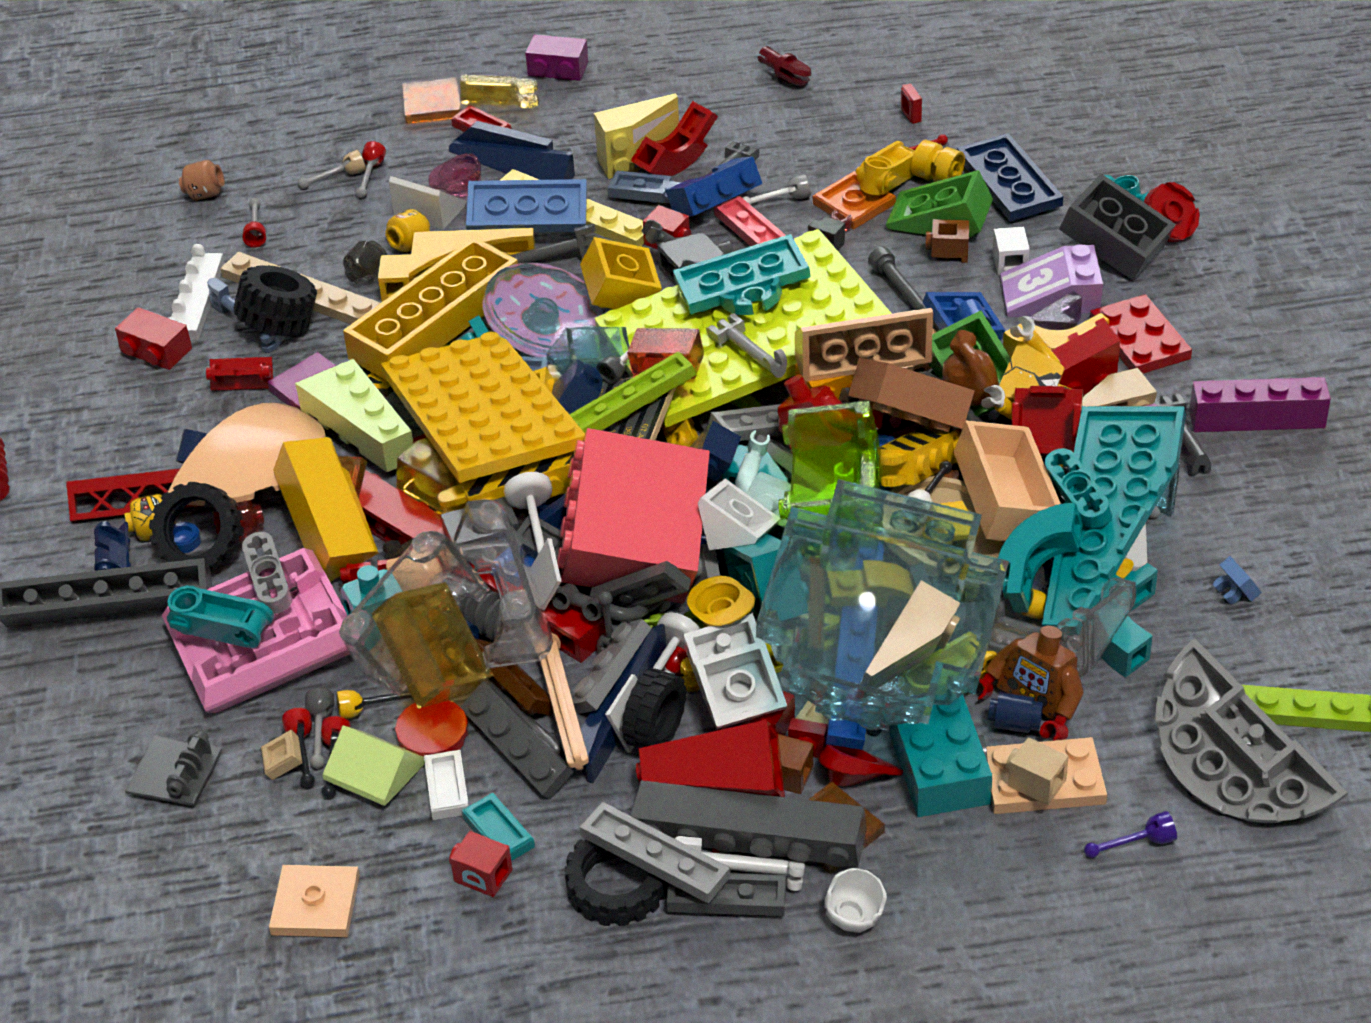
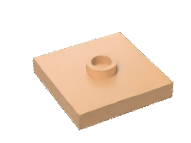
M282 865L269 924L270 934L274 936L348 937L360 876L358 867Z

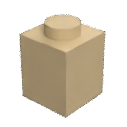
M1028 737L1021 748L1013 749L1006 763V769L1009 770L1008 786L1049 805L1067 779L1069 756Z

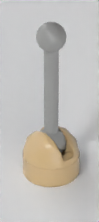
M354 150L344 156L342 165L308 179L300 178L298 186L301 189H306L309 184L343 170L352 175L362 173L366 170L365 163L360 152Z

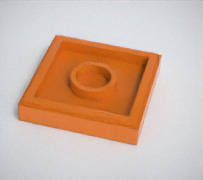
M856 171L813 195V204L837 220L844 222L845 225L853 230L894 206L896 202V196L889 191L884 195H871L862 191L860 183L857 181Z

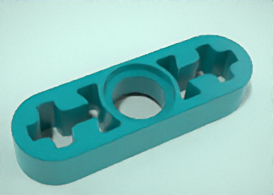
M1064 448L1050 452L1045 458V466L1049 477L1067 503H1076L1083 525L1088 528H1099L1107 524L1111 518L1109 501L1071 450ZM1059 465L1067 466L1069 473L1065 475L1064 470ZM1083 483L1087 485L1081 492L1073 493L1069 491V488L1074 484ZM1091 501V505L1098 512L1094 513L1093 510H1088L1087 503Z

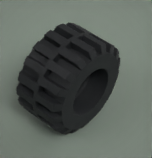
M270 265L249 267L240 276L233 307L234 314L246 326L262 333L275 336L298 335L305 332L309 327L317 290L308 278L295 271Z

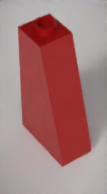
M767 719L639 748L640 762L636 763V774L639 783L642 780L785 797L778 733Z

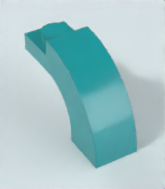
M1075 502L1055 505L1033 514L1019 524L1003 544L998 556L997 565L1004 579L1003 595L1005 599H1009L1015 613L1029 612L1033 580L1043 563L1058 554L1079 552L1083 521Z

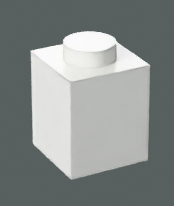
M1024 227L994 229L992 253L998 275L1029 261L1030 248Z

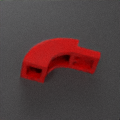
M692 101L671 134L658 141H653L645 136L630 161L651 174L673 176L691 166L707 148L708 145L703 140L718 116L709 109Z

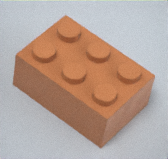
M859 357L848 396L860 399L858 406L884 412L887 415L903 420L913 421L925 427L949 432L950 427L963 429L975 391L890 363Z

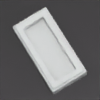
M455 750L424 755L432 819L462 816V810L469 805L461 751Z

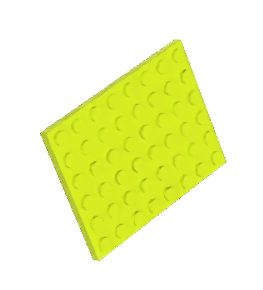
M817 229L794 238L809 266L811 277L800 280L795 284L781 286L782 295L779 301L770 309L765 311L761 301L752 302L754 315H737L744 320L746 331L743 334L774 358V351L778 349L784 351L787 357V368L784 376L781 378L775 377L731 340L721 345L708 336L706 328L710 325L717 327V322L721 319L728 322L727 316L732 313L726 311L720 305L710 308L705 312L690 314L677 285L667 287L661 292L646 298L637 299L633 303L618 309L609 310L594 319L597 329L619 358L643 338L646 330H653L655 332L656 338L653 342H647L623 363L630 377H635L678 351L693 365L697 375L687 380L682 386L676 387L663 420V425L667 428L794 376L795 364H797L795 359L794 332L798 329L892 313L823 233Z

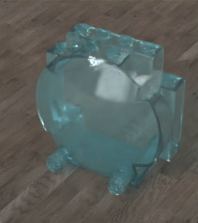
M840 479L837 481L828 515L791 507L756 626V638L762 639L765 643L771 645L775 660L783 664L780 686L786 687L789 691L805 697L816 706L815 712L821 713L827 719L834 721L844 719L859 723L861 727L868 730L882 729L888 731L889 725L917 724L920 722L928 724L934 705H950L963 693L976 694L1009 563L1007 560L974 552L982 514ZM921 580L960 602L955 615L961 619L944 649L937 646L931 657L879 688L860 684L867 668Z

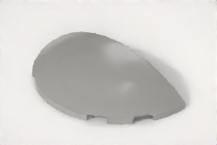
M1195 638L1181 650L1167 670V681L1161 697H1157L1155 721L1159 730L1160 748L1166 763L1176 779L1192 796L1219 813L1259 823H1280L1281 821L1310 817L1334 806L1348 796V792L1296 740L1292 741L1245 693L1244 687Z

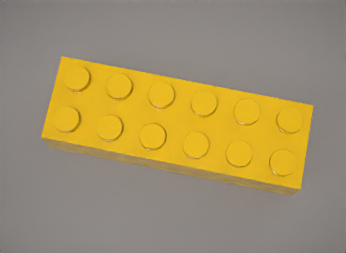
M472 237L345 328L343 333L348 359H354L361 367L386 380L382 374L381 363L390 362V359L395 356H410L420 353L425 348L443 347L471 326L468 321L478 315L482 318L487 314L484 304L485 299L491 296L494 284L497 281L508 282L512 275H519L518 260Z

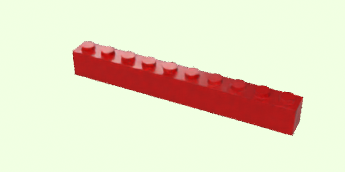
M360 466L350 473L371 534L405 555L416 544L423 543L433 546L443 555L447 569V581L461 589L466 582L472 579L478 580L482 585L488 586L492 591L498 592L502 597L508 598L514 604H518L522 608V617L525 620L526 630L536 636L543 633L556 634L561 642L559 650L578 662L582 663L597 650V640L601 634L605 633L604 616L596 621H590L583 615L582 608L572 605L565 610H559L554 607L551 600L544 612H539L531 577L517 589L491 575L490 564L501 554L456 566L444 539L440 514L430 509L424 502H418L408 496L402 489L393 487L383 481L377 474L370 473Z

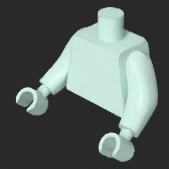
M754 430L750 435L747 449L749 453H746L735 486L780 517L781 520L777 525L782 527H807L808 524L823 521L841 497L840 491H847L852 488L853 470H850L849 474L842 476V465H836L833 468L832 486H826L818 495L764 472L758 473L761 462L759 456L766 454L770 436L767 435L765 442H757L755 440L757 431Z

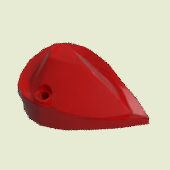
M826 744L818 758L819 762L827 768L829 783L834 786L856 785L882 774H903L902 769L860 749Z

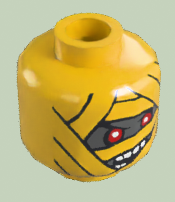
M160 494L132 500L130 512L124 513L125 521L128 522V532H136L138 539L141 541H148L150 536L153 535L152 530L149 529V523L154 518L155 513H152L155 505H159L162 501V495Z

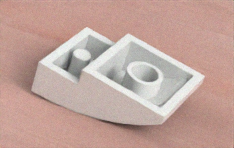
M753 613L745 615L740 620L731 624L708 626L683 634L684 647L717 730L787 709L784 694L765 641L760 636Z

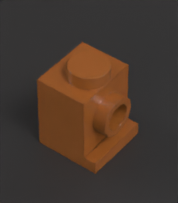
M933 219L932 231H926V250H932L931 257L945 259L962 258V263H968L969 220Z

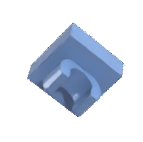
M1231 556L1219 564L1227 575L1218 577L1214 581L1213 586L1219 593L1224 591L1225 588L1231 587V590L1223 596L1230 605L1236 603L1241 598L1242 592L1251 602L1262 593Z

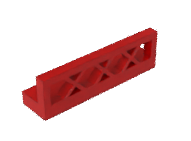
M180 469L67 481L70 521L125 516L124 513L130 512L132 500L139 498L146 489L160 488L163 492H168L165 487L171 486ZM127 492L132 496L126 506L120 509H115L106 502L112 493ZM94 496L99 502L91 512L78 513L76 497ZM103 504L110 509L99 511ZM187 505V506H185V507L182 508V509L194 508V507H203V506Z

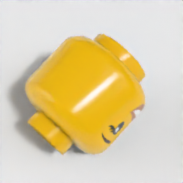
M407 209L388 220L385 236L391 247L401 252L412 251L414 232L430 231V224L428 219L415 209Z

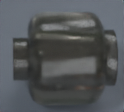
M361 240L356 243L343 258L346 277L355 284L370 285L375 282L379 274L381 255H387L385 249L373 240Z

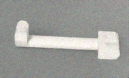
M685 836L675 838L730 867V870L786 875V886L788 889L793 891L802 889L804 862L701 851L702 838Z

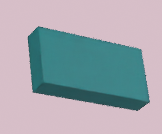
M494 793L487 795L462 810L463 819L475 833L509 846L511 861L535 848L534 838Z

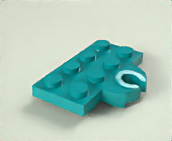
M791 234L673 270L675 282L690 314L705 312L710 308L721 305L726 311L736 315H754L752 302L761 301L762 307L766 311L779 301L782 295L781 286L795 284L800 280L811 277L809 266Z

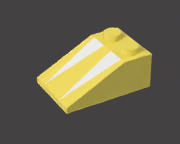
M676 93L594 113L597 158L608 179L613 178L617 170L637 172L642 169L630 160L645 136L653 141L662 140L676 128L679 123L678 96Z

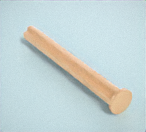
M543 633L534 639L532 647L539 656L567 765L570 768L575 767L576 770H582L583 765L589 762V757L559 652L561 642L556 634Z

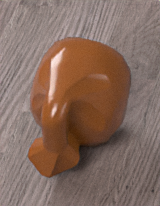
M960 330L957 331L950 343V349L954 353L943 363L942 378L943 381L974 390L970 407L978 406L981 404L982 399L991 398L990 394L985 392L984 389L993 385H999L998 376L989 354L980 349L973 348L976 344L974 333Z

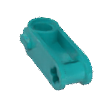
M186 585L179 587L169 595L167 600L170 610L167 615V621L171 628L185 635H193L246 648H256L261 642L260 635L265 626L270 625L274 620L273 611L262 602L205 590L195 586Z

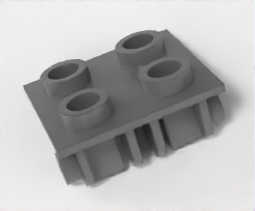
M200 730L191 734L188 737V742L154 736L125 793L194 806L222 748L210 746L208 734Z

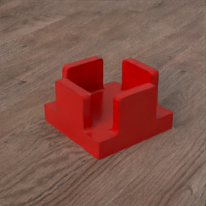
M1064 386L1015 388V401L1012 403V425L1029 427L1041 456H1047L1053 450L1061 448L1069 449L1074 453L1083 406V389H1065Z

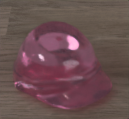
M466 153L457 155L438 165L429 175V186L433 189H443L453 196H468V181H481V164L479 159L474 154Z

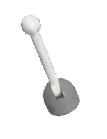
M802 174L793 177L789 181L787 188L751 198L748 196L742 198L751 205L755 202L788 193L793 198L803 199L810 197L811 191L806 175Z

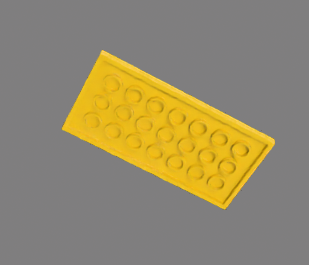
M486 332L480 338L456 340L448 346L425 348L420 353L410 356H395L390 359V362L381 363L383 376L459 483L573 452L576 441H583L585 433L502 333L499 335L497 332Z

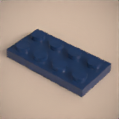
M1009 133L957 147V150L965 155L964 167L969 173L977 170L980 171L993 198L992 201L1009 221L1063 206L1064 196Z

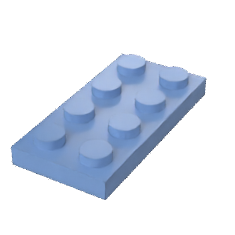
M586 179L468 181L466 230L533 228L534 232H575L574 228L586 225Z

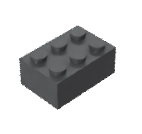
M1100 174L1070 205L1059 230L1079 244L1094 245L1096 255L1134 281L1164 248L1176 224L1103 174Z

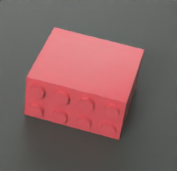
M587 428L583 441H576L574 456L570 460L568 478H571L564 499V508H567L560 530V538H563L562 547H559L557 554L558 568L562 569V583L592 588L668 561L691 579L690 590L698 572L702 534V519L698 501L706 494L710 451ZM689 591L664 599V601L684 604Z

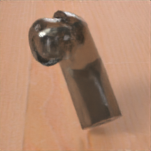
M410 539L401 545L398 540L387 541L382 546L385 553L384 559L405 556L408 550L412 549L413 545L418 544V542Z

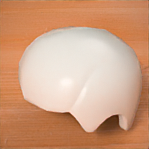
M850 868L841 871L834 876L824 900L826 915L833 924L842 930L861 933L875 926L876 922L880 919L887 900V893L881 880L868 870Z

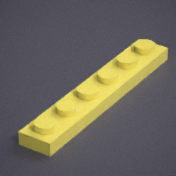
M512 169L500 180L539 179ZM587 199L586 225L595 224L596 231L594 233L616 242L636 246L644 244V235L642 233L643 220Z

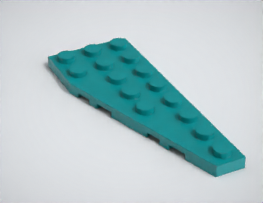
M1082 406L1074 454L1107 497L1111 518L1107 524L1099 528L1082 526L1079 552H1066L1054 556L1042 627L1047 625L1057 627L1061 630L1062 634H1080L1178 469L1186 419L1184 406ZM1077 483L1072 485L1069 491L1078 493L1083 491L1087 485ZM1091 501L1087 503L1088 510H1093L1094 513L1098 512L1091 505Z

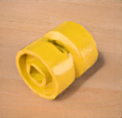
M925 139L914 152L911 172L914 176L928 181L933 179L934 182L962 175L964 170L965 155L963 152L950 147L943 149L941 144Z

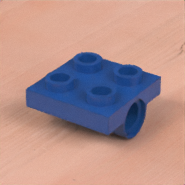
M926 292L923 304L926 309L932 308L933 320L940 330L981 310L999 340H1002L1005 328L981 292Z

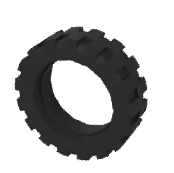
M188 482L187 485H176L173 487L174 491L163 494L161 503L159 505L156 504L152 511L155 515L153 520H150L149 529L152 530L153 534L150 536L151 543L157 548L155 552L159 558L164 559L166 562L204 558L211 572L220 569L221 564H227L233 558L231 555L234 551L237 552L241 545L238 542L240 536L244 534V527L241 526L240 522L243 520L242 513L236 508L238 504L224 490L206 483ZM197 500L207 501L219 513L221 524L219 536L214 545L205 553L197 556L186 555L180 551L174 540L173 528L175 519L181 509L190 502Z
M580 839L574 845V852H569L567 856V866H565L564 872L568 898L572 900V906L577 912H583L585 919L591 922L595 919L600 921V925L610 926L611 923H618V926L629 925V921L636 920L640 922L646 919L647 913H654L660 907L659 901H664L667 895L668 882L651 873L648 874L647 879L640 887L626 894H603L589 887L585 877L594 865L606 859L618 858L619 856L588 840L583 841Z

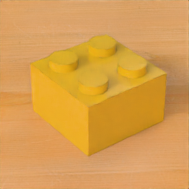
M594 237L580 263L591 304L600 308L618 309L633 303L637 299L656 294L662 289L650 250L646 247Z

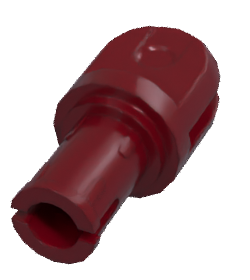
M764 46L760 50L759 54L765 56V58L758 56V61L774 69L775 76L778 79L786 80L799 86H804L810 81L811 68L797 60L795 55L791 53L782 55L769 46Z

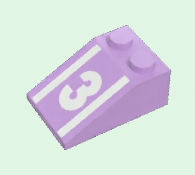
M1094 245L1063 246L1000 273L1007 317L1090 313V310L1101 307L1103 282Z

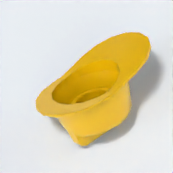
M727 576L707 578L694 586L687 596V605L690 611L701 621L704 627L723 626L740 620L751 611L755 604V597L752 592L737 580Z

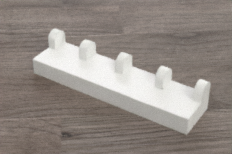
M194 244L191 250L192 259L185 266V279L181 280L178 286L180 292L178 299L173 301V313L168 318L186 324L190 340H199L211 305L207 281L210 278H220V268L225 262L223 253H205L204 247L201 244Z

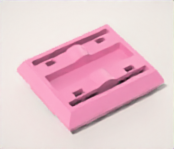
M302 548L279 558L289 590L297 587V589L290 592L294 599H292L289 608L281 613L274 614L272 623L265 626L260 635L261 642L256 648H246L182 634L169 626L167 615L170 610L167 606L162 614V618L205 712H221L350 655L361 645V640L313 550ZM264 569L258 576H269L274 573L275 569ZM250 572L207 589L259 601ZM276 588L269 590L271 598L278 596Z

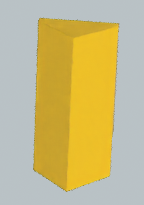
M324 437L283 442L273 469L304 548L313 550L331 582L340 576V568L346 567V563H363L379 554L349 471L341 466L332 439Z

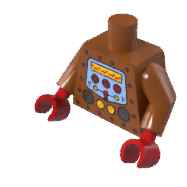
M1050 625L1043 626L1040 629V633L1033 632L1025 639L1017 638L1002 648L984 669L987 673L983 678L971 679L967 684V692L974 691L979 683L983 685L984 691L978 697V700L988 699L992 696V683L996 679L998 681L997 688L1006 693L1035 697L1034 701L1043 702L1042 714L1054 721H1045L1040 727V735L1043 738H1049L1055 727L1056 735L1053 741L1067 739L1069 732L1065 723L1067 720L1071 721L1082 699L1084 690L1077 670L1078 658L1076 654L1060 645L1062 632L1057 627Z

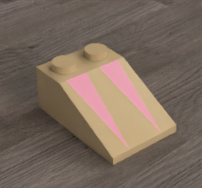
M921 580L867 668L856 694L861 697L866 696L931 657L937 646L944 649L961 619L955 615L960 602Z

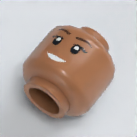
M210 160L186 165L182 170V177L179 178L182 192L184 194L187 193L195 201L219 195L221 187L225 184L222 169Z

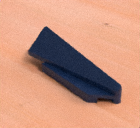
M481 121L473 123L449 145V152L505 174L514 169L539 180L573 179L575 176L573 152L553 150L552 139Z
M659 624L650 630L596 711L590 712L581 727L589 757V762L583 765L589 783L593 784L620 740L605 714L631 674L635 675L638 679L643 675V672L653 668L666 648L664 624Z

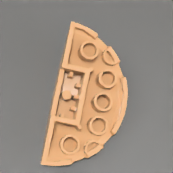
M261 403L246 407L224 419L198 443L183 463L168 492L174 491L173 487L179 484L187 485L188 482L206 483L224 490L228 493L229 497L238 503L254 499L255 491L267 489L271 486L275 491H279L281 489L273 469L282 443L326 437L325 430L314 416L308 415L301 411V409L280 403ZM197 500L190 502L188 505L204 506L206 501Z

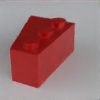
M1104 317L1095 321L1096 327L1081 335L1075 332L1067 336L1068 342L1052 350L1060 360V364L1065 368L1060 384L1071 389H1083V397L1109 374H1114L1118 371L1121 340Z

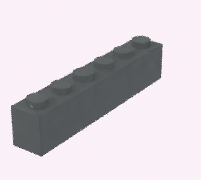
M200 558L0 582V621L5 627L167 608L169 595L179 587L188 585L205 590L211 588V569L206 560Z
M642 780L631 813V817L674 839L678 836L702 838V848H715L724 853L733 851L750 853L758 857L775 856L790 858L797 862H823L836 867L846 865L859 867L867 831L863 806Z

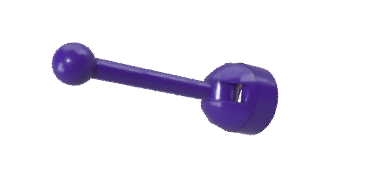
M1164 811L1151 816L1146 822L1145 830L1100 844L1088 843L1084 847V853L1087 857L1094 858L1101 851L1146 837L1156 844H1166L1177 840L1176 827L1169 812Z

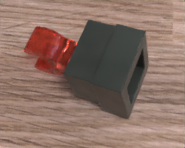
M835 210L832 212L831 218L825 216L821 221L813 220L808 225V232L819 229L839 252V249L845 244V231L851 228L852 215L839 219V211Z

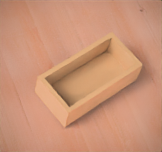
M965 421L954 450V455L986 539L1006 541L1013 530L1024 520L1043 509L1061 504L1029 427Z

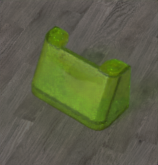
M870 401L789 410L788 424L783 425V439L785 445H791L793 452L791 490L785 491L784 498L778 500L781 520L786 519L787 524L792 527L864 542L879 540L881 483L878 482L879 455L877 448L880 447V441Z

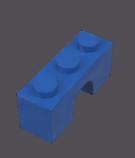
M754 157L732 159L712 168L713 173L688 179L666 189L672 210L689 216H695L763 184Z

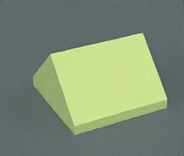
M343 725L323 772V780L385 806L425 765L423 756L366 732Z

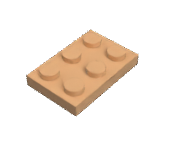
M1093 737L1040 742L1069 756L1067 779L1049 805L1008 786L1009 770L1006 769L1008 757L1013 749H1020L1024 743L986 747L988 765L992 773L991 803L994 814L1104 805L1107 802V792Z

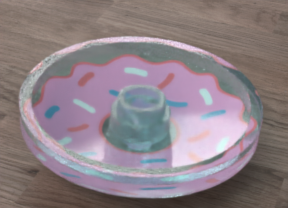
M519 263L505 267L490 279L483 297V312L492 330L497 332L500 338L507 339L515 349L535 357H549L552 360L576 358L592 350L602 336L596 327L594 318L605 314V309L591 304L586 283L582 279L555 266L541 263Z

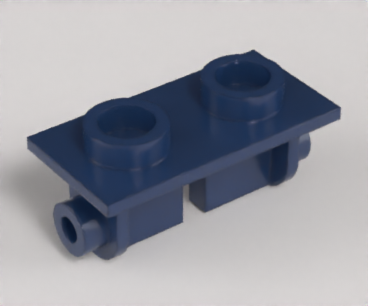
M100 522L94 528L95 546H97L95 549L94 570L131 567L129 562L130 539L128 538V522H124L119 529L112 526L109 522Z

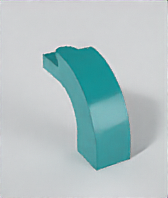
M1146 563L1137 571L1128 573L1124 580L1115 574L1093 611L1091 633L1094 646L1102 659L1125 678L1150 660L1153 635L1137 625L1128 616L1131 611L1155 595L1158 570L1149 563Z

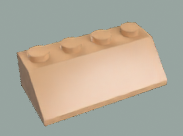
M932 308L802 327L794 332L795 359L800 374L806 382L855 374L859 357L886 362L899 367L931 363Z

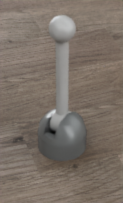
M314 688L305 695V707L310 712L311 717L315 719L314 755L310 759V765L315 769H320L325 763L323 756H321L322 720L328 717L333 710L334 694L325 688Z

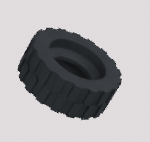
M650 668L643 672V675L638 678L630 692L623 714L622 732L626 744L642 748L673 740L685 709L686 685H684V679L656 668Z

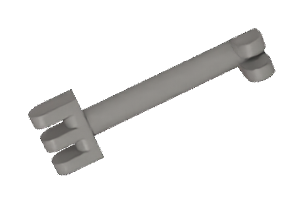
M735 313L727 316L728 322L721 319L717 322V327L710 325L706 328L708 336L717 344L721 345L731 340L775 377L781 378L784 376L787 368V357L782 349L774 351V358L743 334L746 331L744 320Z

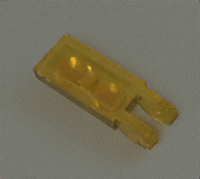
M461 75L462 104L518 105L521 108H533L539 104L537 95L532 94L538 90V84L534 80L518 79L511 76Z

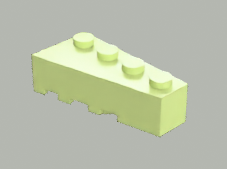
M354 359L295 383L301 411L317 418L318 422L326 430L330 428L334 430L346 444L351 443L358 447L360 454L386 472L416 460L410 428Z

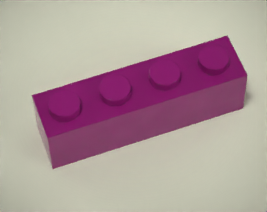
M1325 377L1193 381L1189 412L1194 432L1326 428L1331 397Z

